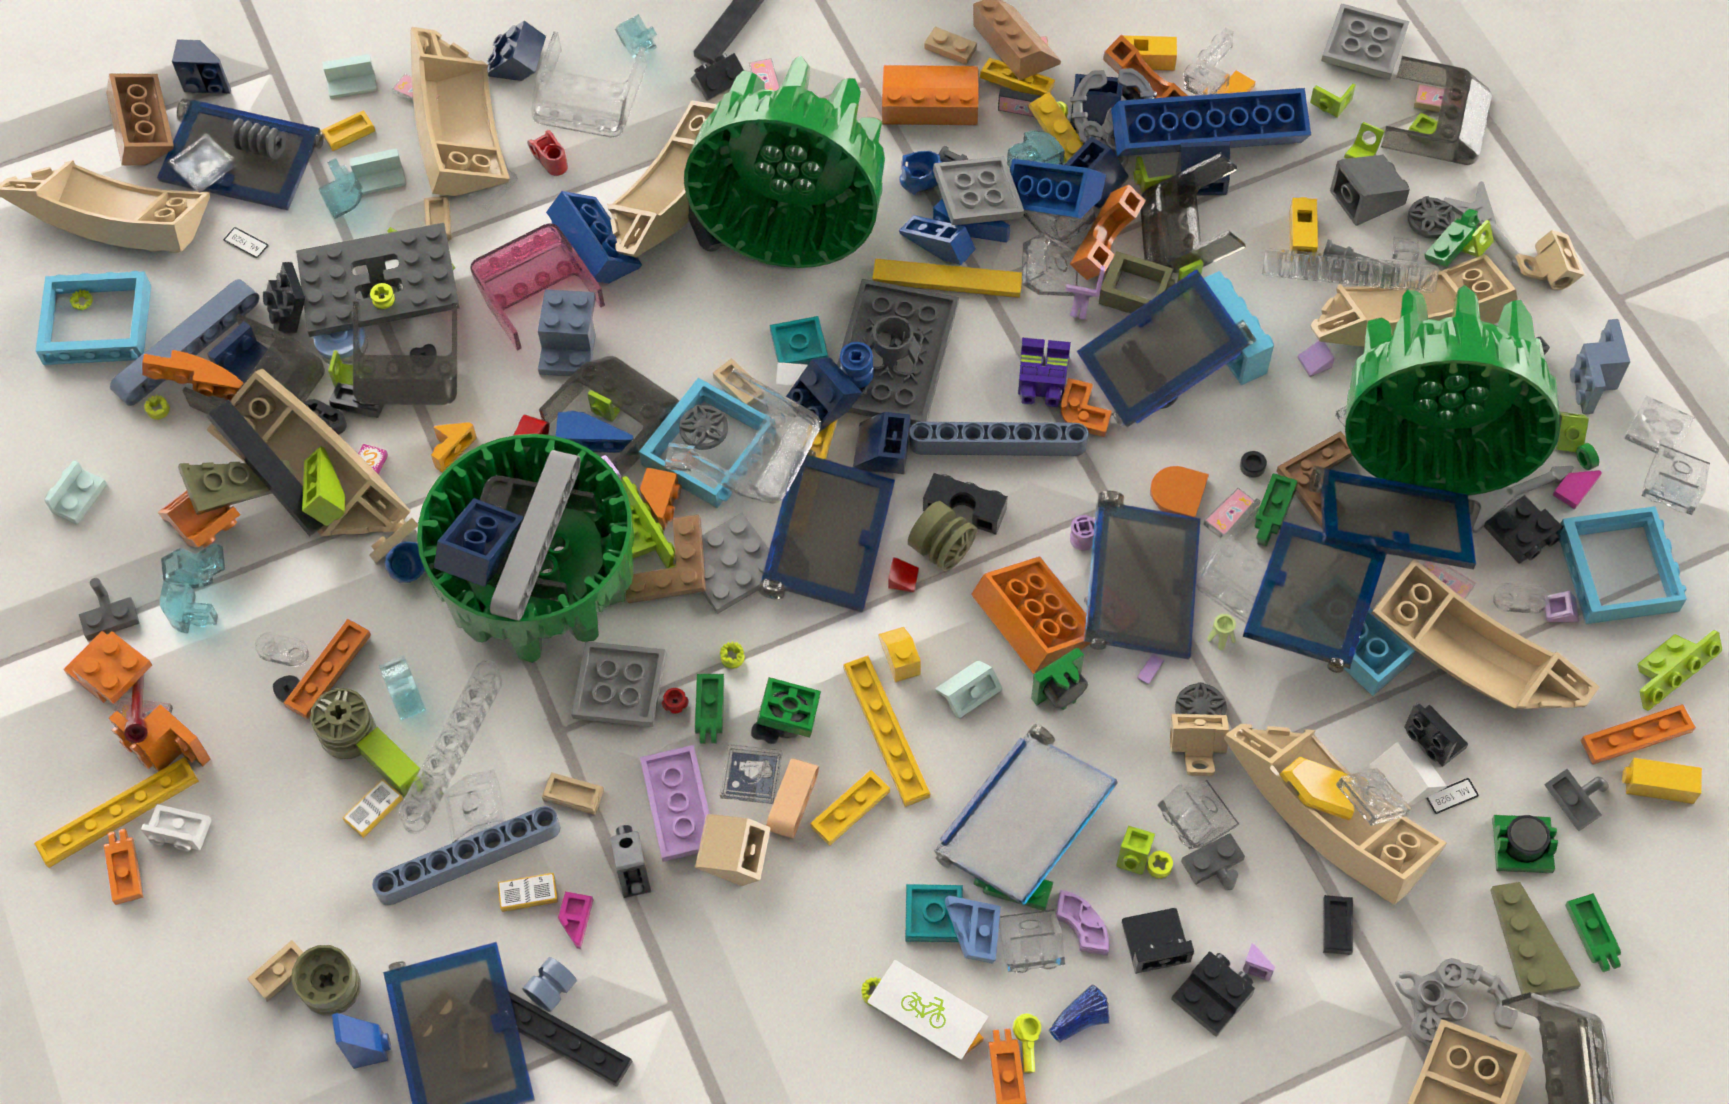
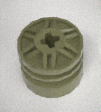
M937 501L930 505L915 522L908 537V545L922 556L929 554V561L937 564V567L946 572L955 567L969 551L977 535V527L970 522L967 523V520L962 516L956 518L954 510L943 502Z
M348 688L330 690L319 697L311 709L310 721L322 747L331 756L339 759H353L361 756L356 744L376 728V724L365 699L358 692Z
M317 945L307 949L297 958L292 968L291 981L295 992L311 1011L322 1016H332V1014L345 1012L355 1003L360 993L361 979L358 970L341 949L332 945ZM326 981L334 982L332 987L325 986L324 984Z

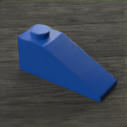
M942 198L933 208V219L951 223ZM1003 220L960 225L966 227L969 236L972 238L1005 243L1009 241L1010 225Z
M913 215L899 230L902 236L946 262L962 265L976 250L965 226H952L951 223Z
M558 412L557 437L574 441L593 452L635 453L633 435L584 412Z
M339 1013L332 1014L336 1044L353 1069L388 1061L387 1051L391 1050L389 1034H384L378 1024Z

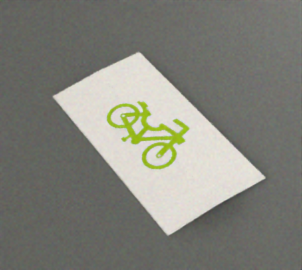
M897 960L893 961L867 1003L962 1060L989 1017Z

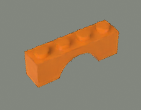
M1122 34L1105 50L1103 60L1115 72L1119 74L1120 69L1129 68L1136 70L1148 81L1153 92H1157V97L1155 98L1188 96L1175 83L1168 82L1157 75L1143 60L1139 50ZM1133 87L1140 94L1139 90Z
M1130 185L1110 193L1070 262V265L1086 280L1098 276L1101 266H1105L1106 271L1115 255L1110 251L1113 241L1121 230L1137 217L1146 201Z

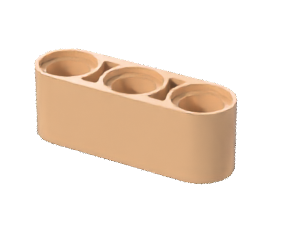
M795 758L790 760L766 826L771 827L770 832L791 839L795 837L814 788L819 766Z

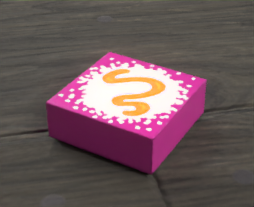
M363 444L358 453L379 475L388 457L387 450Z

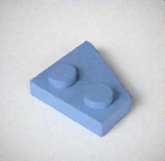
M948 895L945 899V905L964 957L992 964L996 961L1001 906Z

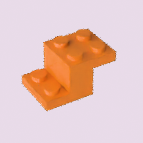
M187 490L157 512L164 521L171 523L188 546L198 548L200 546L205 548L216 540L214 535L222 529L225 532L237 523L235 519L241 515L234 506H226L196 515Z
M101 631L63 670L100 701L105 703L108 700L114 705L152 666V663L111 631L107 635Z
M161 704L143 719L147 723L148 734L146 739L140 743H132L125 738L124 728L128 720L116 711L109 717V720L114 725L111 731L120 739L121 745L128 752L131 753L133 751L138 756V760L147 769L153 767L159 772L171 764L181 753L188 761L192 763L196 760L202 767L211 760L198 737Z

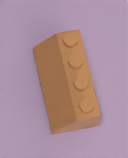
M982 0L973 4V26L1019 80L1061 64V60L1014 6L1002 0Z
M109 73L106 94L121 166L147 165L173 150L174 145L158 74Z

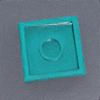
M819 316L769 325L778 363L808 365L812 359L829 358Z
M906 884L905 941L959 942L945 905V899L948 895L963 898V885Z

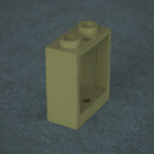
M1116 251L1100 290L1099 304L1156 321L1159 312L1164 313L1168 301L1165 298L1166 294H1171L1175 285V279H1172L1173 268ZM1124 271L1161 283L1154 301L1117 290L1116 286L1122 272Z

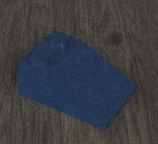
M474 498L437 541L434 568L486 587L497 573L521 527L524 517Z

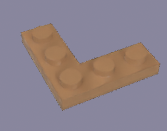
M1341 431L1279 465L1276 471L1281 476L1298 480L1295 496L1322 529L1345 516L1343 508L1317 478L1320 474L1353 456L1347 445L1346 437Z
M698 514L673 518L676 567L633 574L632 584L626 590V600L628 603L706 591L701 518Z

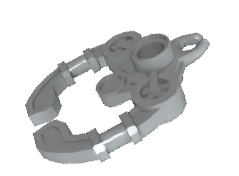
M1132 68L1119 70L1117 81L1120 85L1136 87L1140 92L1141 99L1157 97V92H1153L1148 81L1139 72ZM1104 70L1091 71L1082 79L1074 96L1070 97V102L1073 103L1071 118L1074 120L1079 139L1083 144L1092 136L1110 147L1117 156L1116 147L1110 142V138L1114 136L1112 108L1108 110L1102 126L1095 121H1088V112H1083L1082 102L1087 101V92L1091 89H1100L1107 83ZM1120 156L1122 158L1121 164L1125 169L1129 157Z
M1450 958L1444 960L1436 968V971L1423 977L1410 971L1400 972L1399 978H1410L1414 984L1411 989H1405L1400 980L1395 982L1399 992L1411 1000L1415 1016L1411 1023L1413 1037L1419 1042H1423L1429 1049L1441 1019L1460 1021L1466 1017L1468 1013L1467 1005L1454 992V989L1460 987L1466 980L1473 985L1479 981L1489 986L1487 992L1491 995L1493 994L1498 1002L1494 1012V1023L1498 1027L1510 1030L1513 1028L1518 1017L1515 1001L1508 988L1501 981V976L1497 974L1493 976L1483 971V967L1480 965L1463 963L1458 959ZM1424 989H1429L1433 992L1434 1001H1429L1425 998ZM1489 1036V1037H1491V1038H1494V1039H1496V1040H1499V1039L1496 1038L1495 1036Z

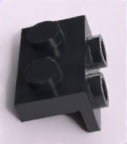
M724 53L715 58V63L708 67L706 64H703L694 70L695 74L690 79L692 83L696 81L706 101L729 90L736 77L744 70L735 53L729 56Z

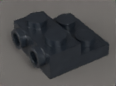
M282 262L280 273H277L276 280H268L267 289L263 291V303L267 306L270 323L274 324L273 328L277 334L297 333L305 296L293 263Z
M1524 495L1487 520L1484 528L1520 564L1527 558L1533 560L1546 545L1551 547L1556 544L1561 538L1560 533L1563 526L1546 509L1540 511Z
M1209 951L1192 970L1187 980L1172 995L1171 1000L1217 1037L1252 997L1255 988L1252 986L1253 980L1246 973L1240 971L1237 974L1229 967L1230 961L1223 954L1217 953L1214 955Z

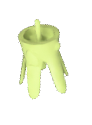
M1218 615L1215 618L1213 629L1208 635L1207 640L1209 642L1212 641L1218 634V648L1223 650L1229 635L1232 643L1236 642L1234 634L1236 622L1231 615Z

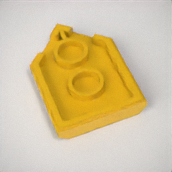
M1302 757L1297 758L1279 774L1286 783L1290 781L1300 793L1297 797L1304 805L1346 820L1352 819L1354 807L1348 774Z

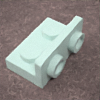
M73 461L63 471L56 485L48 491L45 503L53 514L78 525L107 483L105 479L83 470L79 462Z

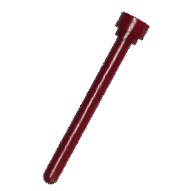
M144 674L132 686L131 719L126 722L124 728L125 738L132 743L144 741L148 734L147 723L142 720Z

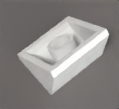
M1415 741L1396 742L1369 765V769L1399 812L1446 788V784Z

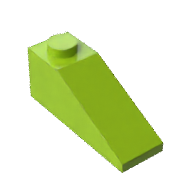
M320 446L304 460L302 511L328 526L335 519H340L344 514L345 494L326 449Z

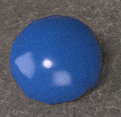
M416 542L399 543L385 557L386 571L391 578L399 583H411L426 572Z

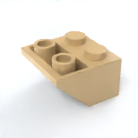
M714 814L706 815L695 868L740 886L760 881L771 827L749 818Z

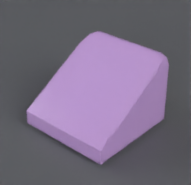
M1318 341L1298 355V359L1309 376L1332 368L1334 363V356L1325 342Z
M1571 591L1544 596L1547 622L1579 621L1576 598Z
M1252 943L1242 971L1269 981L1275 966Z

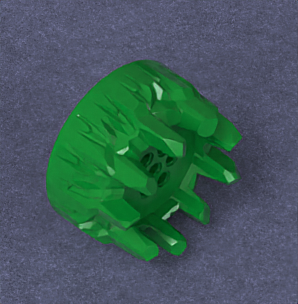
M802 56L793 60L782 86L776 91L765 89V82L758 75L743 70L736 77L730 92L724 94L723 99L717 103L714 111L703 122L684 170V188L689 205L699 222L710 234L727 247L750 259L789 268H810L828 265L844 259L865 243L872 233L876 222L883 190L882 176L885 163L884 148L879 143L882 121L875 117H862L859 122L856 120L861 95L856 79H843L837 84L828 100L826 98H819L812 91H808L810 66Z
M1465 285L1457 290L1453 316L1441 320L1428 319L1427 304L1423 294L1407 289L1402 296L1400 319L1396 324L1393 335L1391 325L1386 319L1380 317L1368 320L1364 354L1358 357L1354 364L1350 389L1347 394L1345 436L1351 454L1371 475L1382 482L1412 493L1442 497L1471 496L1499 490L1517 483L1531 475L1550 457L1558 443L1560 434L1556 377L1549 371L1541 340L1535 338L1532 316L1522 300L1511 301L1504 305L1498 325L1496 326L1481 321L1478 297Z
M522 434L503 437L482 444L462 455L438 477L422 505L417 530L419 555L437 596L442 602H446L457 627L463 628L476 642H486L492 636L502 640L509 638L518 658L531 663L537 661L541 657L542 638L549 639L554 635H563L568 630L578 641H595L599 636L597 613H602L603 609L609 605L624 602L625 591L633 581L632 547L635 538L628 495L613 468L599 455L574 441L551 435ZM555 450L580 456L578 475L520 620L491 614L490 612L492 597L509 555L504 558L497 573L486 587L434 568L437 541L474 498L525 517L550 452ZM517 535L515 536L507 554H510ZM558 547H564L562 550L559 551L554 550ZM546 569H552L548 573H542Z

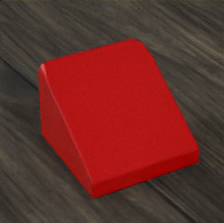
M893 557L888 578V588L915 592L919 567Z

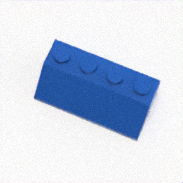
M1013 158L1010 167L1012 179L1025 211L1080 219L1101 199L1106 174L1089 168Z
M561 191L546 211L552 225L559 231L563 237V242L569 246L575 260L581 264L586 272V276L591 281L611 283L640 269L642 266L637 257L617 252L615 245L617 239L612 231L611 218L596 197Z

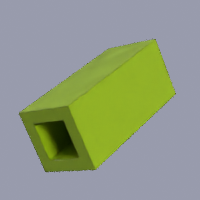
M376 727L356 744L361 755L404 798L421 787L425 780L421 768L379 727Z

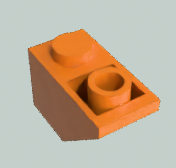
M646 468L640 487L641 499L643 503H647L650 507L651 515L655 522H658L662 529L665 530L668 521L671 522L673 520L675 511L673 506L674 500L679 499L682 485L678 484L677 473Z

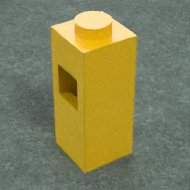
M1123 35L1139 50L1141 57L1152 70L1175 71L1177 37Z
M1292 197L1289 210L1290 260L1315 261L1318 249L1317 199Z
M1633 758L1629 766L1623 769L1622 783L1626 784V794L1694 804L1702 792V768Z

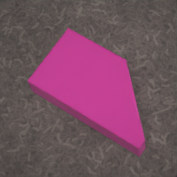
M1595 470L1568 473L1554 491L1553 496L1576 509L1601 477L1602 472Z
M565 891L558 919L576 948L581 949L594 899L593 896Z

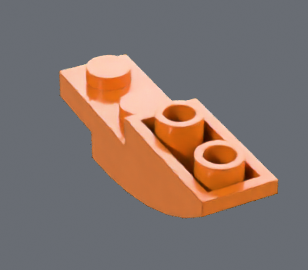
M172 350L171 358L144 354L143 376L156 380H172L179 384H193L192 393L203 397L213 396L231 401L244 385L240 379L221 366L189 353Z

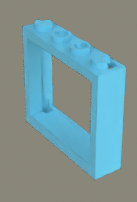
M145 271L45 276L35 351L42 364L135 361L144 354L151 284ZM79 290H86L89 293L135 290L130 338L51 342L57 294L75 293V291L79 292Z
M697 378L639 451L641 465L646 468L677 473L678 484H681L683 489L718 508L723 501L725 502L729 499L737 482L743 481L752 463L755 464L759 460L764 447L770 445L775 439L774 419ZM704 401L758 431V434L715 489L659 458L680 432L679 425L683 415Z
M1656 506L1562 519L1560 524L1563 526V529L1560 533L1561 538L1559 541L1586 624L1680 612L1687 600L1685 595L1687 589L1681 583L1679 565L1677 562H1674L1672 557V545L1670 540L1666 539L1664 521L1660 520ZM1643 527L1666 597L1601 606L1579 535Z

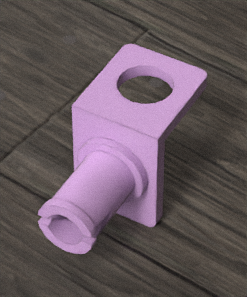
M1105 266L1100 268L1096 290L1066 284V291L1075 294L1070 316L1077 318L1078 308H1081L1079 318L1086 319L1089 298L1092 296L1099 297Z

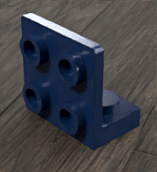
M245 321L207 353L211 362L226 369L244 384L255 371L264 369L273 376L285 365L281 358L257 341L251 326Z

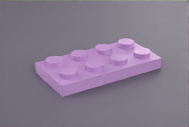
M694 745L640 757L662 861L698 854L706 815L709 814V809Z

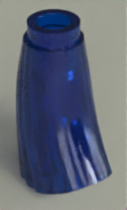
M1090 985L1057 1017L1049 1029L1050 1034L1056 1041L1061 1043L1063 1040L1091 1026L1110 1024L1107 996L1095 985Z

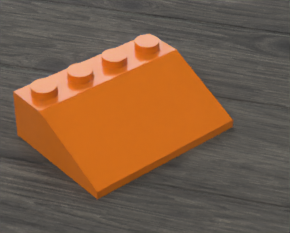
M884 65L882 124L978 125V66Z
M1040 556L985 573L971 593L1033 674L1073 649L1079 648L1081 650L1103 635Z

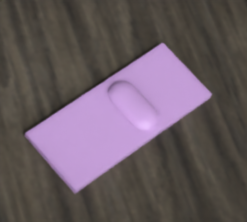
M1152 654L1137 678L1149 684L1164 660Z

